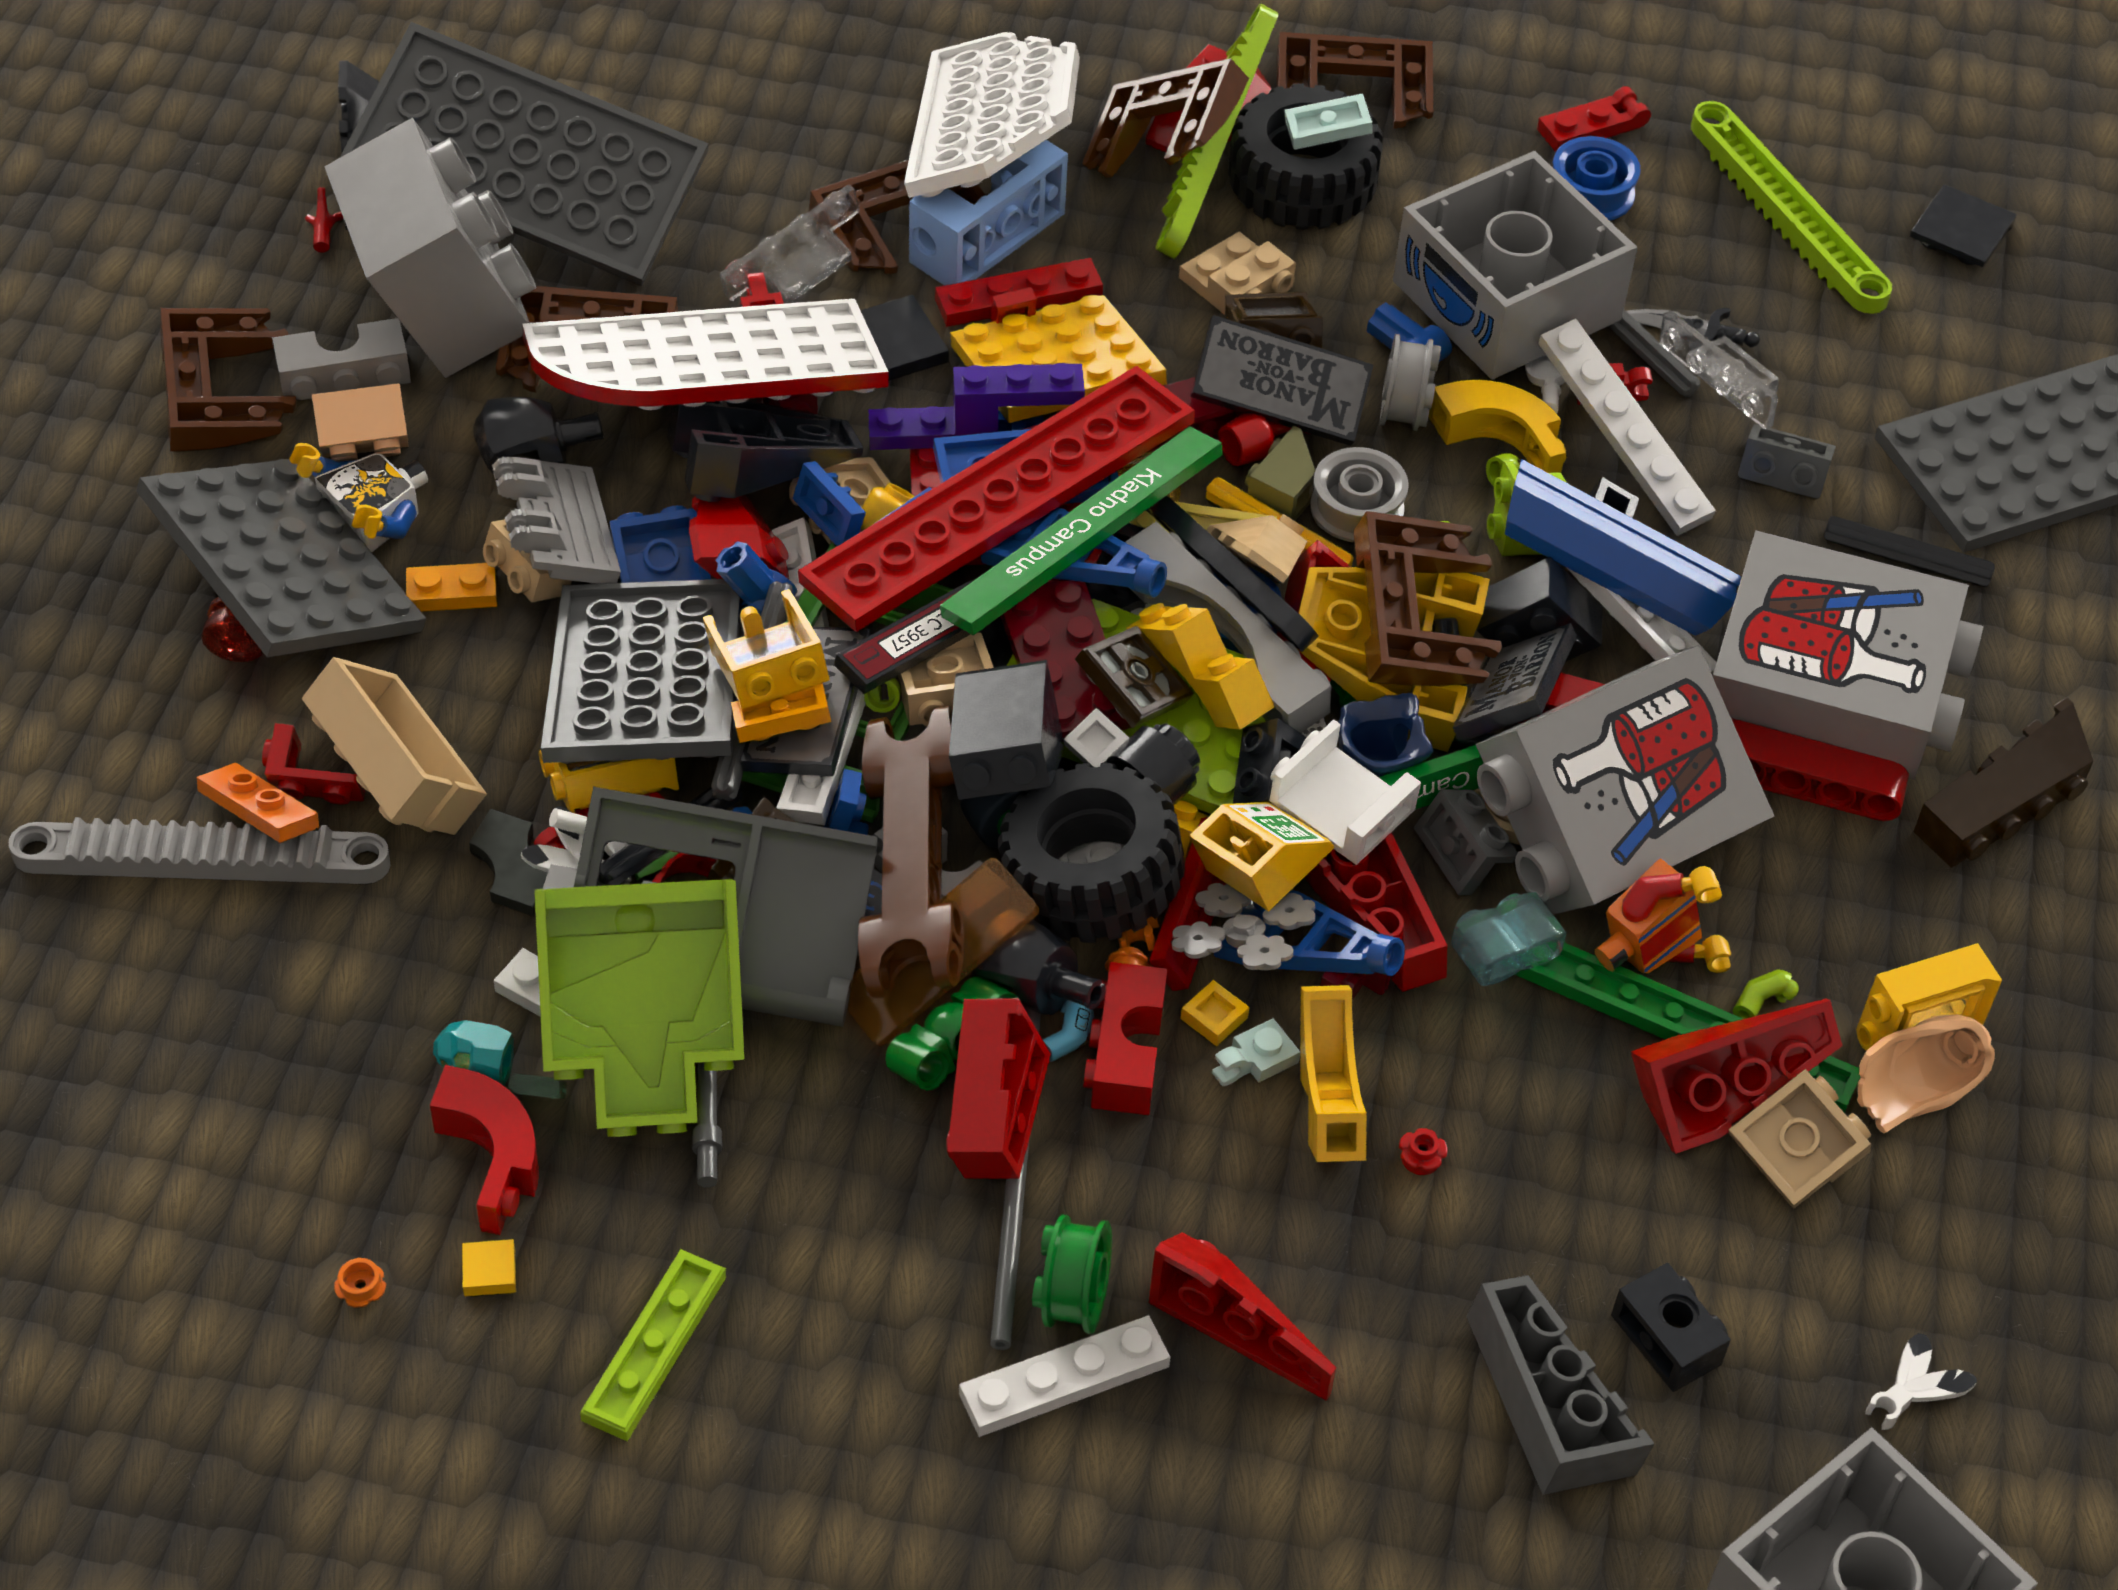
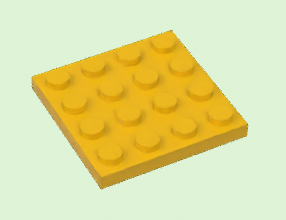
M1089 295L1081 298L1080 301L1064 305H1047L1041 310L1036 311V315L1032 316L1010 314L1003 318V323L999 324L995 321L985 324L973 323L967 325L964 329L950 332L951 347L966 367L972 365L1006 366L1014 364L1082 363L1085 396L1136 365L1161 385L1167 384L1166 368L1104 295ZM1070 405L998 407L1008 423L1064 410Z

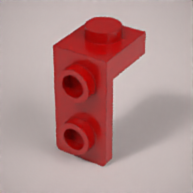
M275 723L272 740L266 739L262 752V763L266 767L264 774L270 784L296 800L303 799L304 796L320 797L327 802L341 805L348 804L350 801H364L365 789L357 782V774L297 768L302 744L294 725Z

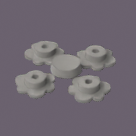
M1214 883L1208 886L1207 891L1199 892L1196 895V904L1204 908V912L1207 915L1232 918L1224 923L1223 928L1209 926L1206 922L1202 921L1195 922L1192 926L1182 925L1176 927L1172 932L1174 939L1172 941V949L1177 952H1184L1189 958L1198 959L1220 951L1222 949V941L1226 939L1229 945L1237 948V955L1243 959V966L1245 968L1263 971L1277 969L1281 966V962L1288 961L1294 956V950L1289 944H1284V938L1276 935L1269 938L1265 936V923L1277 925L1285 930H1293L1301 926L1310 925L1315 921V902L1303 900L1299 894L1288 893L1269 912L1267 910L1263 912L1262 920L1253 915L1240 914L1242 907L1248 906L1251 903L1249 898L1228 884Z

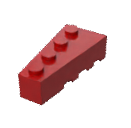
M1392 832L1357 865L1333 849L1304 877L1330 909L1377 934L1393 936L1403 941L1405 955L1402 966L1395 975L1390 977L1402 992L1447 978L1448 945Z

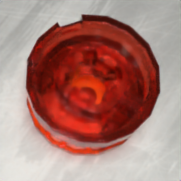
M218 596L211 601L207 613L208 619L205 622L201 635L205 647L219 658L234 662H247L260 657L263 653L221 598Z

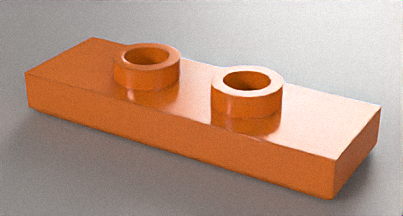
M236 762L197 777L198 792L279 843L319 827L318 813Z

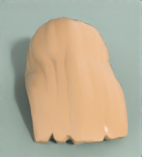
M1956 1014L1933 1016L1920 1021L1914 1027L1883 1037L1865 1052L1860 1062L1859 1074L1861 1078L1858 1082L1857 1098L1859 1105L1868 1110V1115L1873 1120L1875 1119L1876 1127L1882 1133H1887L1908 1119L1942 1110L1953 1105L1983 1081L1992 1070L1995 1049L1991 1045L1989 1032L1975 1019Z

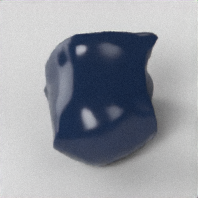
M1412 693L1387 695L1373 701H1352L1344 705L1340 710L1341 716L1338 720V723L1341 724L1338 736L1339 749L1377 777L1420 764L1433 753L1432 744L1425 733L1424 720L1418 715L1419 700ZM1410 730V738L1407 742L1408 732Z

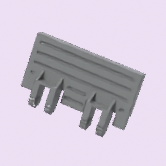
M502 456V458H498L492 465L494 477L498 479L496 481L498 494L502 495V498L506 497V499L517 500L518 509L510 510L511 512L505 517L507 531L511 532L509 533L511 548H514L515 551L531 553L532 569L548 570L550 578L597 584L617 583L621 570L592 467L520 457Z

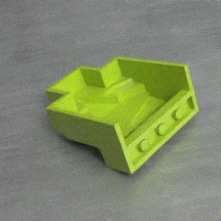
M722 879L535 889L543 1072L554 1071V1080L584 1078V1069H593L597 1129L607 1128V1136L609 1137L637 1135V1126L657 1125V1133L660 1134L686 1132L687 1123H698L695 1063L704 1062V1071H720L734 1069L733 1060H745L736 880Z

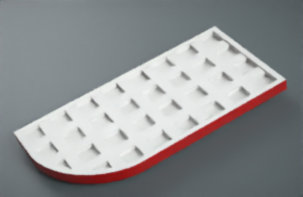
M855 298L522 324L523 340L531 368L542 380L566 393L602 403L638 406L644 410H657L664 405L683 404L689 407L704 405L706 402L713 401L743 403L750 398L762 397L783 400L791 395L799 394L828 396L836 391L848 390L868 393L874 391L875 388L888 387L887 367Z

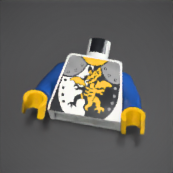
M298 443L289 459L292 464H297L296 470L301 477L309 478L311 475L315 477L316 488L322 493V498L329 500L371 552L390 538L402 539L406 536L419 513L415 489L428 482L427 474L418 461L413 460L397 469L382 454L378 453L359 460L335 461L320 456V452L310 444Z

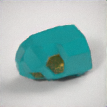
M463 1020L450 1023L443 1029L434 1041L433 1054L442 1067L448 1065L475 1071L505 1086L511 1074L514 1059V1038L512 1033L499 1026Z

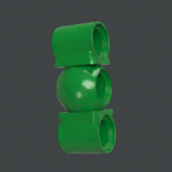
M973 976L961 986L959 992L951 995L952 1002L942 1004L928 1014L923 1027L915 1024L910 1032L902 1033L894 1038L886 1051V1066L891 1072L925 1091L934 1090L944 1082L948 1074L956 1070L954 1063H957L964 999L1018 998L1017 995L984 977Z

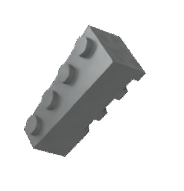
M1529 1275L1482 1284L1466 1317L1542 1494L1545 1495L1637 1475L1655 1443L1644 1429L1640 1431L1636 1429L1625 1414L1628 1407L1616 1391L1609 1393L1594 1373L1595 1363L1585 1350L1580 1352L1565 1334L1567 1326Z

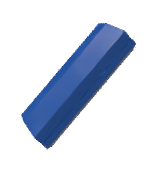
M1521 459L1512 492L1505 535L1546 557H1551L1555 562L1695 636L1711 629L1734 605L1737 587L1741 581L1740 575Z

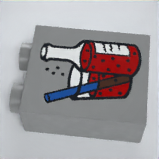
M1755 530L1712 677L1731 718L1888 759L1901 764L1907 769L1909 778L1915 779L1926 746L1951 751L1965 699L1941 693L1946 673L1969 678L1981 640L1983 626L1960 620L1969 587L1967 584Z
M1699 645L1654 661L1539 716L1475 744L1484 763L1479 766L1477 771L1480 792L1493 812L1499 816H1508L1522 848L1515 858L1519 880L1526 892L1539 903L1546 902L1551 915L1595 905L1629 888L1660 858L1672 867L1774 817Z

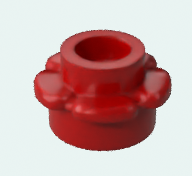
M1419 1128L1415 1133L1407 1132L1399 1142V1149L1402 1150L1401 1159L1403 1165L1407 1170L1417 1175H1429L1435 1172L1441 1166V1160L1447 1157L1448 1148L1445 1141L1438 1139L1437 1134L1430 1129ZM1419 1147H1426L1427 1151L1420 1150Z

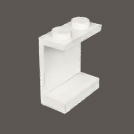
M1333 719L1320 732L1318 730L1311 732L1304 740L1300 750L1292 758L1284 757L1278 762L1270 776L1273 782L1269 801L1330 840L1336 851L1357 865L1415 810L1421 782L1406 772L1392 786L1385 783L1336 747L1341 724Z

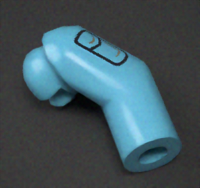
M1069 1000L1064 1002L1061 1008V1012L1064 1013L1062 1030L1043 1039L1051 1053L1050 1062L1069 1054L1089 1042L1092 1019H1094L1093 1010Z

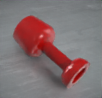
M1243 413L1220 428L1218 440L1222 442V453L1227 461L1234 466H1240L1264 460L1272 443L1275 441V437L1288 432L1291 428L1270 422L1258 414Z

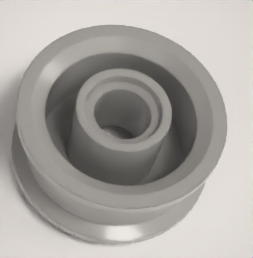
M1395 333L1384 379L1379 425L1384 426L1386 421L1390 420L1412 424L1413 431H1418L1419 426L1426 427L1429 409L1432 407L1435 384L1433 380L1435 371L1438 368L1441 346L1433 345V339H1428L1426 345L1401 341L1400 334Z
M1351 447L1340 449L1327 455L1318 464L1314 474V491L1311 496L1310 509L1317 525L1328 534L1344 541L1355 542L1353 530L1366 511L1404 516V501L1409 485L1408 478L1402 466L1389 455L1370 448Z

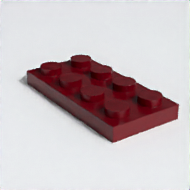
M1063 579L1047 582L1000 616L1017 664L1047 660L1064 738L1096 708L1120 730L1132 728L1117 713L1115 707L1097 685L1090 681L1086 672L1075 660L1082 649L1106 639L1085 582Z

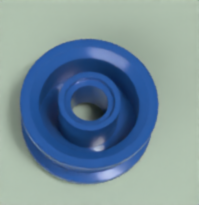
M1596 136L1575 138L1558 148L1554 155L1553 168L1609 221L1623 216L1631 209L1635 199L1634 186L1639 180L1641 170L1637 157L1630 149L1614 140Z

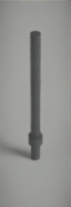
M698 1062V1123L692 1130V1150L697 1155V1183L701 1187L709 1188L717 1184V1154L722 1151V1130L717 1126V1071H704V1062Z

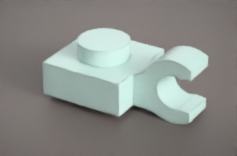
M1272 1018L1235 1036L1231 1047H1227L1215 1054V1059L1220 1066L1212 1069V1074L1222 1086L1230 1085L1250 1072L1259 1083L1298 1064L1300 1051L1275 1019Z

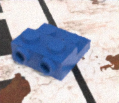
M670 506L657 514L643 516L639 512H630L619 516L617 520H611L610 534L621 570L619 576L620 583L711 579L710 574L694 561L689 534V522L697 516V512L693 508L686 509L684 506Z

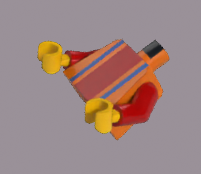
M1661 858L1656 861L1609 906L1606 916L1611 937L1594 951L1600 963L1609 971H1614L1627 960L1641 973H1650L1666 962L1694 963V958H1705L1707 968L1711 972L1721 973L1729 970L1731 967L1729 956L1732 954L1725 938L1720 935H1713L1706 938L1702 944H1695L1702 938L1696 900L1699 903H1712L1722 897L1719 881L1716 879L1714 871L1706 866H1700L1690 873V877H1684L1683 873L1677 872Z

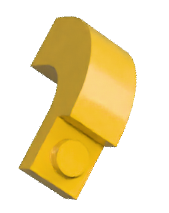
M1487 380L1457 381L1435 387L1431 409H1429L1428 418L1446 445L1472 438H1494L1511 444L1524 455L1530 464L1547 473L1562 471L1563 463L1566 461V450L1562 441L1557 438L1561 419L1549 405L1535 395L1509 384Z

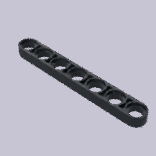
M1166 495L1146 510L1166 530L1177 534L1188 550L1198 559L1204 560L1228 586L1233 587L1244 601L1256 612L1264 616L1299 651L1303 652L1319 637L1316 631L1299 613L1169 496Z

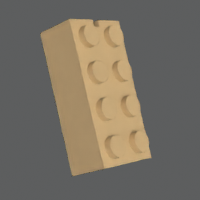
M333 657L302 697L304 703L313 713V722L329 735L335 743V752L351 765L357 773V782L373 795L380 805L378 808L379 812L395 825L404 823L420 827L427 832L439 831L455 835L487 795L486 791L397 674Z

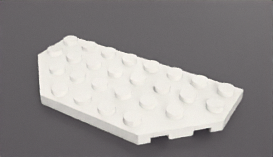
M1003 32L932 51L904 181L909 198L919 195L925 198L933 197L942 193L944 189L958 185L964 188L975 186L1071 124L1080 60L1076 44L1064 42L1060 44V47H1054L1050 39L1033 36L1024 39L1025 42L1017 41L1015 33Z

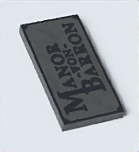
M1213 315L1209 322L1190 397L1244 414H1258L1270 422L1290 428L1296 426L1303 432L1351 446L1355 442L1373 364Z
M1571 623L1503 646L1496 658H1487L1482 670L1490 673L1484 683L1473 685L1452 727L1459 741H1466L1542 714L1577 638Z
M812 626L821 642L830 681L823 683L831 722L820 724L809 730H795L773 735L762 741H747L740 760L743 772L834 776L858 688L834 666L836 654L870 636V629L862 628L855 632L852 628ZM794 640L777 645L774 648L773 654L796 647L797 645Z

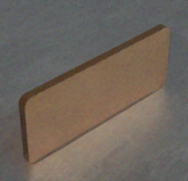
M990 858L941 899V903L955 901L960 908L963 919L964 956L959 981L1035 918L1039 912V907L996 858ZM917 961L907 965L900 971L889 997L872 999L864 984L860 968L854 973L847 1010L876 1045L883 1046L952 987L938 988L933 978L931 964L927 961Z

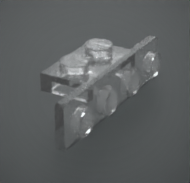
M848 184L841 190L829 194L815 208L806 214L797 216L790 225L774 236L765 238L758 247L741 259L732 261L720 273L724 293L728 299L734 300L744 293L746 289H749L747 274L763 272L766 283L775 292H781L783 301L788 304L851 261L850 250L832 231L859 213L855 189Z
M1672 310L1664 313L1659 343L1694 374L1699 376L1763 429L1772 427L1778 401L1776 392L1778 391L1779 378L1726 336L1711 342Z

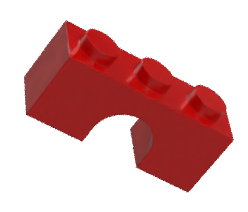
M1110 962L1108 980H1102V983L1105 984L1104 998L1097 1007V1009H1103L1102 1020L1092 1019L1089 1048L1098 1049L1096 1060L1087 1059L1083 1088L1092 1089L1091 1108L1149 1115L1157 1048L1134 1044L1127 1037L1134 1034L1160 1035L1167 969Z

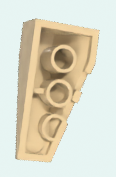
M1285 514L1279 520L1270 515L1214 524L1206 529L1233 555L1254 570L1269 577L1275 584L1285 582L1307 543V540L1300 536L1304 528Z

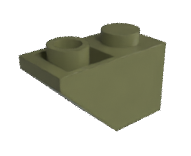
M1293 426L1282 439L1277 438L1272 443L1267 457L1260 464L1255 463L1250 468L1245 480L1249 495L1285 514L1294 521L1309 506L1314 490L1315 468L1302 430Z

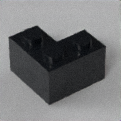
M1548 557L1488 587L1483 615L1476 631L1485 639L1501 641L1503 647L1571 623L1577 638L1567 657V662L1602 645L1603 605L1551 557Z

